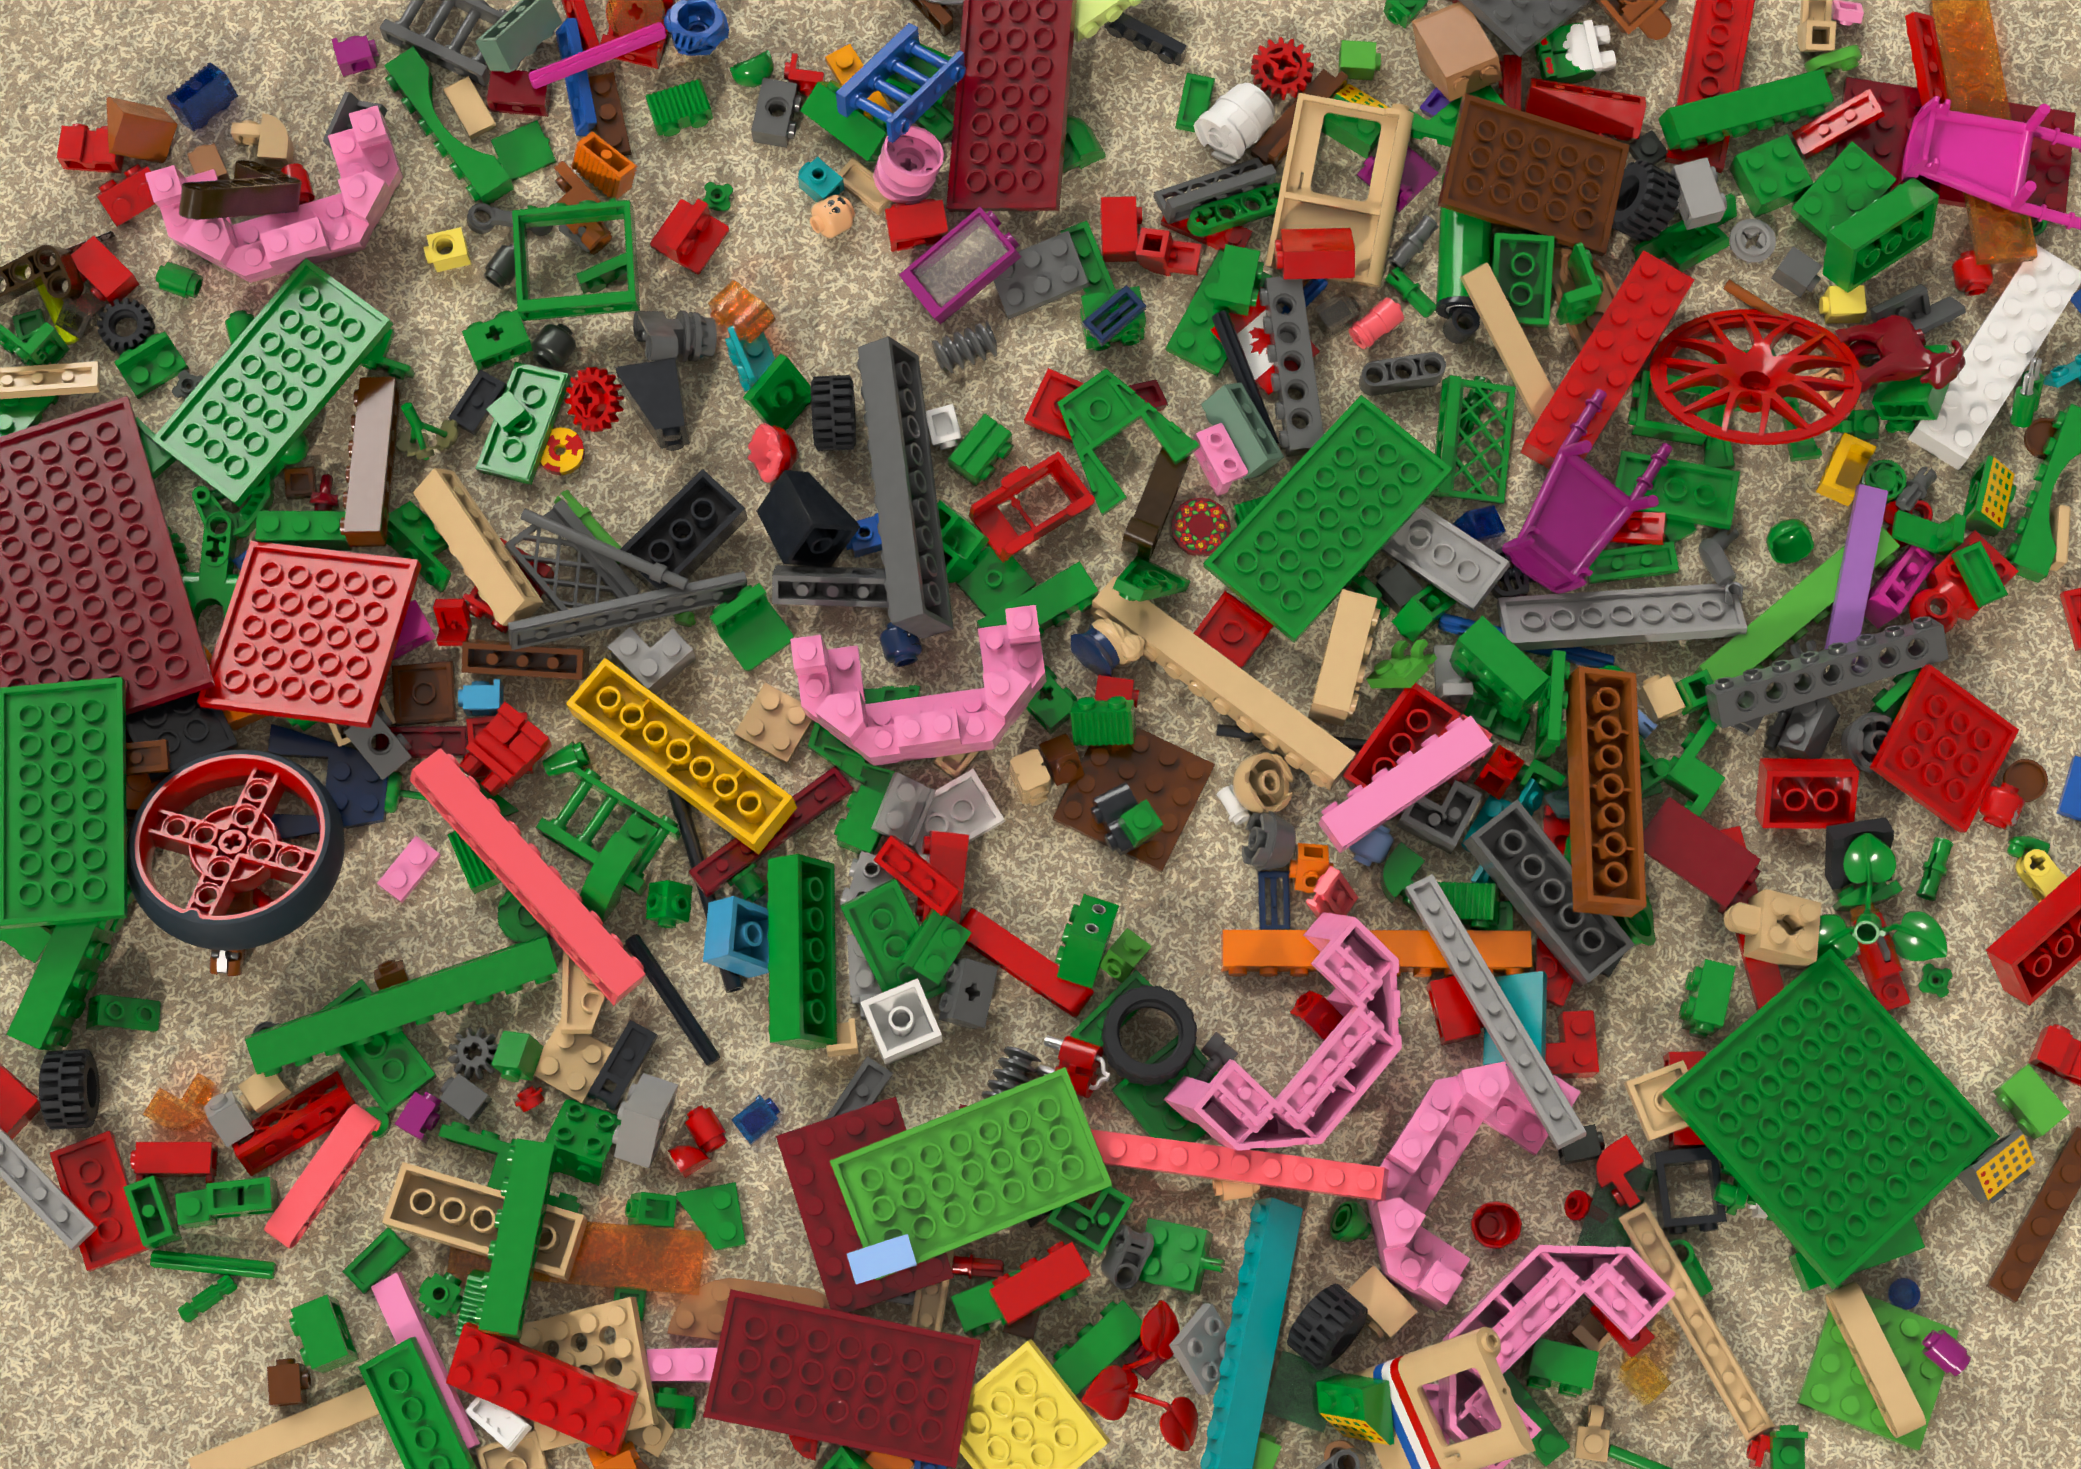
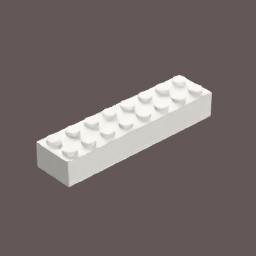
M2035 244L1965 349L1963 356L1965 357L1966 364L1958 376L1950 382L1937 420H1919L1908 440L1959 470L1975 449L2081 283V271Z

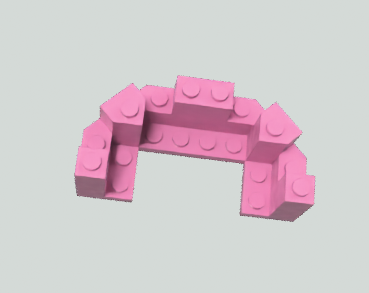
M378 106L349 113L353 128L328 135L341 179L337 180L342 193L299 205L297 212L268 214L232 225L230 217L200 220L185 218L179 215L182 184L187 182L218 180L216 171L212 169L185 177L175 165L145 173L153 201L161 210L168 236L177 245L194 252L250 283L296 270L305 258L316 264L365 249L375 226L379 223L389 204L390 198L403 178L386 121Z
M1036 605L1005 609L1007 625L978 628L984 671L982 673L984 688L871 704H866L858 645L827 649L821 635L790 639L794 670L798 676L801 706L809 718L820 724L873 766L995 749L1004 734L1026 709L1031 699L1046 683Z
M1323 912L1303 935L1320 951L1311 964L1335 987L1327 1000L1344 1018L1276 1099L1231 1059H1229L1210 1083L1183 1076L1164 1098L1185 1120L1199 1124L1220 1145L1240 1151L1253 1148L1322 1144L1402 1049L1401 1035H1399L1398 1017H1401L1400 990H1397L1399 959L1356 917Z
M1506 1062L1461 1070L1457 1076L1435 1080L1379 1165V1167H1385L1389 1170L1386 1200H1366L1382 1275L1389 1282L1434 1312L1439 1311L1448 1304L1463 1280V1277L1460 1275L1470 1261V1258L1420 1225L1426 1217L1425 1211L1479 1126L1484 1122L1534 1156L1548 1137L1547 1131L1509 1067L1506 1066ZM1553 1075L1572 1107L1581 1092L1556 1075Z
M1538 1245L1443 1338V1341L1482 1327L1492 1328L1500 1339L1501 1350L1496 1360L1502 1374H1504L1583 1293L1629 1340L1676 1293L1630 1247ZM1471 1368L1438 1380L1439 1410H1443V1430L1455 1443L1501 1428L1500 1419L1478 1370ZM1516 1404L1532 1440L1542 1429ZM1512 1459L1480 1469H1503Z

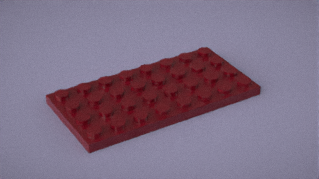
M964 0L960 51L964 52L966 71L956 86L946 209L949 212H974L978 207H981L984 212H989L990 210L1060 211L1077 0Z
M1846 77L1843 87L1842 104L1871 89L1885 116L1837 142L1835 159L1851 142L1855 143L1897 179L1895 186L1890 190L1891 192L1897 185L1904 183L1902 182V164L1914 117L1922 108L1919 90L1916 87ZM1948 93V97L1951 100V111L2027 123L2038 108L2036 106ZM2050 109L2049 114L2039 126L2053 130L2060 128V132L2074 135L2076 113ZM2033 137L2025 183L2033 181L2036 183L2037 188L2026 203L2037 206L2045 204L2048 209L2066 213L2072 147L2058 143L2051 145V141ZM1918 175L1915 178L1939 195V204L2015 216L2020 215V213L2013 212L1924 176Z
M730 1289L703 1418L956 1468L981 1340Z

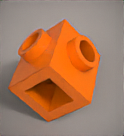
M1298 843L1296 860L1290 859L1289 878H1294V890L1315 893L1313 890L1318 879L1326 873L1330 866L1334 867V863H1329L1328 845Z

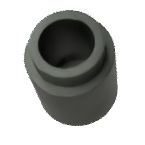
M513 244L509 246L501 245L485 267L486 272L483 276L499 289H503L505 285H510L515 278Z

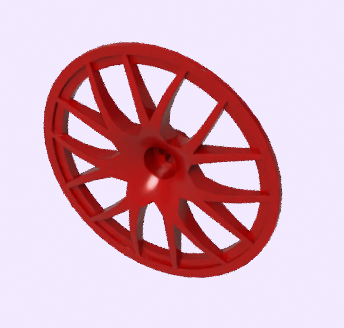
M1735 309L1697 317L1670 332L1660 342L1653 354L1650 364V380L1652 389L1662 406L1672 416L1690 428L1705 435L1734 443L1778 445L1803 441L1818 436L1834 428L1849 416L1860 398L1862 382H1860L1855 371L1861 369L1850 348L1844 342L1840 343L1838 337L1814 322L1787 313H1783V316H1775L1756 309ZM1746 328L1752 343L1751 349L1745 353L1736 348L1722 330ZM1758 328L1771 329L1773 331L1763 339ZM1712 333L1716 343L1697 338ZM1786 333L1807 341L1787 354L1774 357L1772 355L1773 347ZM1684 347L1708 355L1720 364L1676 359L1673 357ZM1818 347L1828 356L1809 354ZM1668 368L1691 374L1668 385ZM1817 368H1839L1843 381L1795 374ZM1714 386L1720 388L1686 407L1673 395V393L1691 387ZM1816 391H1842L1844 393L1838 404L1833 408ZM1793 397L1802 399L1813 404L1827 415L1808 424L1783 398ZM1726 404L1722 427L1694 415V413ZM1737 406L1746 412H1761L1759 433L1728 429L1731 416ZM1770 409L1794 424L1797 429L1765 433Z

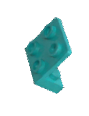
M731 326L727 328L729 338L725 339L728 348L727 352L733 366L736 365L739 381L744 392L750 390L772 364L775 357L764 331L739 340L734 327Z

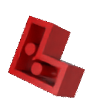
M1594 1010L1562 1012L1557 1017L1559 1043H1546L1545 1063L1552 1075H1556L1560 1079L1594 1077L1599 1072Z

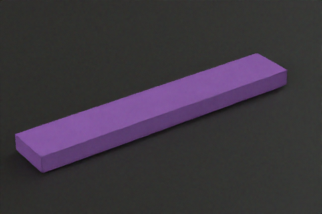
M1863 484L1856 486L1825 649H1828V646L1833 643L1854 641L1861 635L1888 496L1887 490ZM1856 658L1853 659L1851 665L1855 664Z

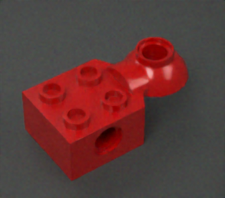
M1974 530L1963 540L1960 546L1954 549L1927 576L1925 580L1928 589L1915 594L1910 602V619L1913 623L1915 618L1931 617L1944 625L1946 634L1953 629L1958 618L1969 621L1981 609L1978 608L1951 556L1958 550L1981 541L2004 586L2019 571ZM1930 605L1939 607L1942 614H1934L1930 610Z

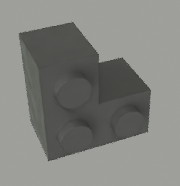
M1455 780L1442 806L1422 797L1404 810L1397 827L1451 854L1483 794Z

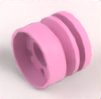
M910 126L908 132L901 135L894 143L889 142L887 136L873 174L875 186L880 193L892 202L905 203L907 205L917 204L926 199L932 191L936 176L943 162L944 153L941 143L932 133L916 126Z

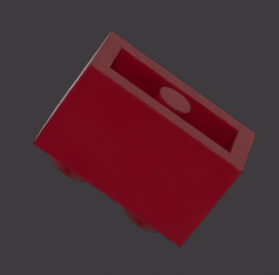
M515 69L508 73L504 71H491L487 94L490 112L548 117L552 83L534 89L528 74L537 69H530L529 71Z

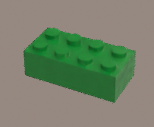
M1913 177L1907 182L1897 185L1885 196L1877 198L1863 210L1855 212L1846 221L1833 226L1827 234L1822 274L1848 293L1932 239L1939 195Z

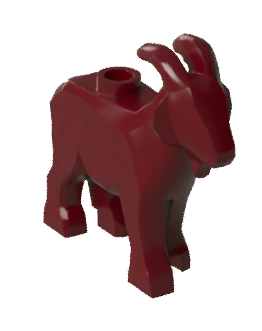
M1891 315L1869 325H1855L1835 330V335L1840 343L1844 342L1849 346L1857 361L1866 355L1879 354L1880 361L1869 368L1855 371L1860 382H1862L1861 393L1867 391L1876 383L1904 381L1924 375L1920 378L1921 383H1929L1935 389L1940 390L1953 381L1966 364L1965 357L1963 356L1964 349L1959 341L1954 339L1951 341V345L1955 349L1951 354L1946 352L1934 353L1924 348L1926 340L1921 328L1915 330L1910 319L1903 316Z

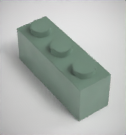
M520 0L475 42L490 71H504L508 73L517 69L520 66V62L526 56L533 54L543 40L553 36L554 30L563 22L552 0Z
M1242 383L1223 385L1201 404L1210 424L1214 426L1222 423L1248 470L1247 475L1243 479L1262 476L1284 458Z

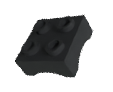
M1886 817L1826 826L1825 877L1832 890L1840 889L1853 883L1846 876L1843 863L1848 847L1858 836L1870 833L1891 849L1894 840V830Z

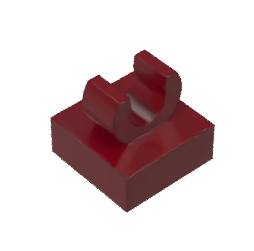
M1140 1341L1124 1357V1360L1131 1364L1149 1356L1151 1352L1147 1351L1142 1341ZM1158 1355L1154 1361L1134 1368V1370L1147 1381L1167 1359H1162Z

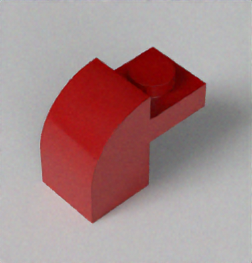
M1141 227L1136 257L1142 267L1153 273L1171 276V273L1198 276L1203 253L1202 244L1173 241L1170 231Z
M1627 1134L1610 1144L1601 1153L1596 1167V1180L1601 1191L1612 1184L1614 1189L1610 1192L1620 1207L1626 1205L1630 1211L1638 1206L1641 1201L1624 1176L1643 1165L1644 1160Z

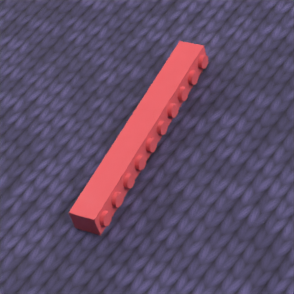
M440 748L413 768L410 782L613 1006L642 983L646 974L642 963L635 956L630 957L623 949L622 941L615 934L608 933L602 926L601 918L594 911H588L582 904V898L573 888L568 889L561 881L562 877L557 869L551 865L548 867L541 859L542 856L537 847L532 843L528 844L520 836L521 832L517 825L512 821H507L500 814L501 810L497 803L491 798L487 799L480 792L479 784L473 777H467L459 769L460 765L453 755L446 754Z
M1090 1129L1104 1165L1374 1201L1386 1200L1389 1170L1385 1167L1254 1150L1237 1151L1224 1146Z

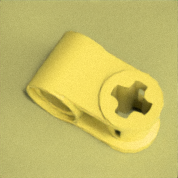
M2040 849L2029 851L2018 858L2015 864L2018 876L2031 890L2038 903L2067 879L2066 875L2059 870L2049 855ZM2032 861H2035L2037 864L2034 870L2029 866Z

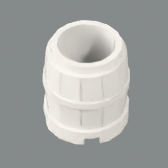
M1246 82L1237 84L1226 94L1220 96L1209 111L1199 116L1198 120L1194 123L1195 134L1204 147L1209 144L1215 150L1211 153L1212 156L1223 163L1233 164L1244 155L1247 148L1261 139L1262 134L1272 124L1275 115L1274 106L1267 95L1257 86Z

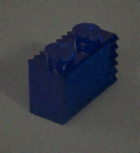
M207 63V66H204L202 70H198L194 77H190L189 81H185V84H182L180 88H176V91L172 92L171 95H167V100L180 122L195 132L197 129L205 127L209 120L219 111L227 109L231 102L238 97V94L231 85L232 83L227 75L213 63Z

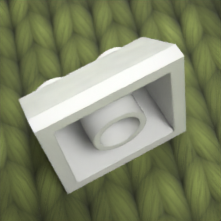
M918 978L860 1002L885 1066L943 1042L942 1034Z

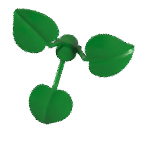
M1864 833L1858 836L1848 847L1843 865L1845 874L1851 882L1863 883L1867 881L1865 910L1858 917L1855 927L1850 926L1848 928L1846 922L1840 916L1834 914L1820 915L1817 959L1831 948L1843 961L1856 952L1858 941L1862 944H1872L1878 939L1879 935L1885 936L1886 933L1892 930H1897L1893 934L1892 940L1896 953L1900 957L1910 961H1925L1946 957L1948 948L1945 934L1939 923L1929 914L1920 911H1910L1903 916L1901 925L1894 923L1882 928L1880 918L1876 914L1871 913L1873 882L1883 883L1892 877L1896 869V857L1890 847L1874 835Z

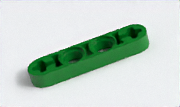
M1272 183L1196 207L1192 210L1187 220L1188 230L1195 236L1204 237L1274 215L1281 183ZM1254 201L1258 204L1259 210L1252 211L1245 206V202ZM1229 209L1234 214V217L1231 219L1224 218L1219 210Z

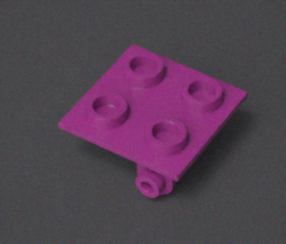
M1409 146L1407 148L1396 210L1399 213L1438 175V172ZM1370 155L1364 162L1365 166L1357 173V176L1369 187L1376 155L1374 157Z

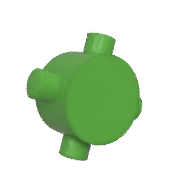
M689 611L673 615L675 617L674 622L678 625L692 627V625L696 624L695 614Z

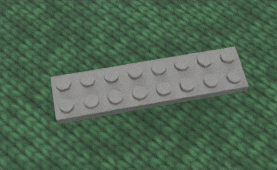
M1718 584L1498 598L1497 601L1503 635L1520 650L1735 637L1747 632V625L1739 596L1731 594L1733 603L1728 605L1724 600L1726 587L1725 585L1719 586Z

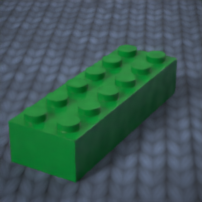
M801 854L769 858L767 872L769 931L767 938L769 942L768 1031L770 1043L804 1050L826 1048L827 1045L837 1044L835 864Z
M127 876V905H130L135 897ZM124 919L57 924L6 1035L39 1050L59 1051L66 1047L73 1035L71 1028L75 1019H78L85 1009L86 1002H84L88 991L92 990L96 985L99 977L97 973L101 962L108 958L112 948L110 942L114 933L119 932Z

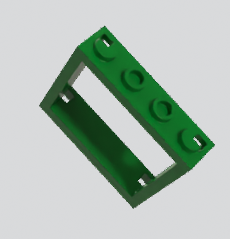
M611 198L608 202L596 203L593 200H584L577 205L553 203L549 207L544 208L528 205V209L512 210L517 312L522 321L640 311L635 215L630 200L617 201L616 198ZM624 219L628 291L530 299L527 228Z

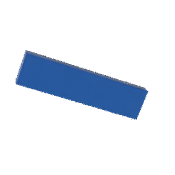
M567 18L555 32L561 60L583 52L577 18ZM586 69L565 77L576 136H587L597 124Z

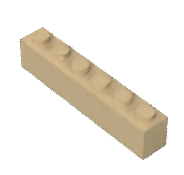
M434 468L413 492L420 502V508L428 514L434 523L436 532L443 536L449 545L450 553L463 566L465 575L476 585L479 590V596L488 603L494 612L493 616L496 621L504 626H508V622L530 618L544 602L512 555L504 547L505 545L456 473L451 470Z

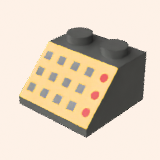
M2018 1129L2001 1137L1957 1176L1979 1204L1988 1200L1992 1204L2007 1193L2004 1187L2012 1181L2017 1185L2031 1174L2028 1168L2035 1161L2023 1132Z

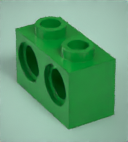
M271 1177L206 1184L208 1215L214 1219L274 1213L279 1206L277 1181Z

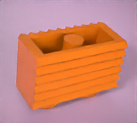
M591 132L577 142L571 167L576 170V173H580V176H583L585 180H589V183H593L594 187H598V190H602V193L606 194L607 197L616 198L617 200L632 188L638 166L596 133Z

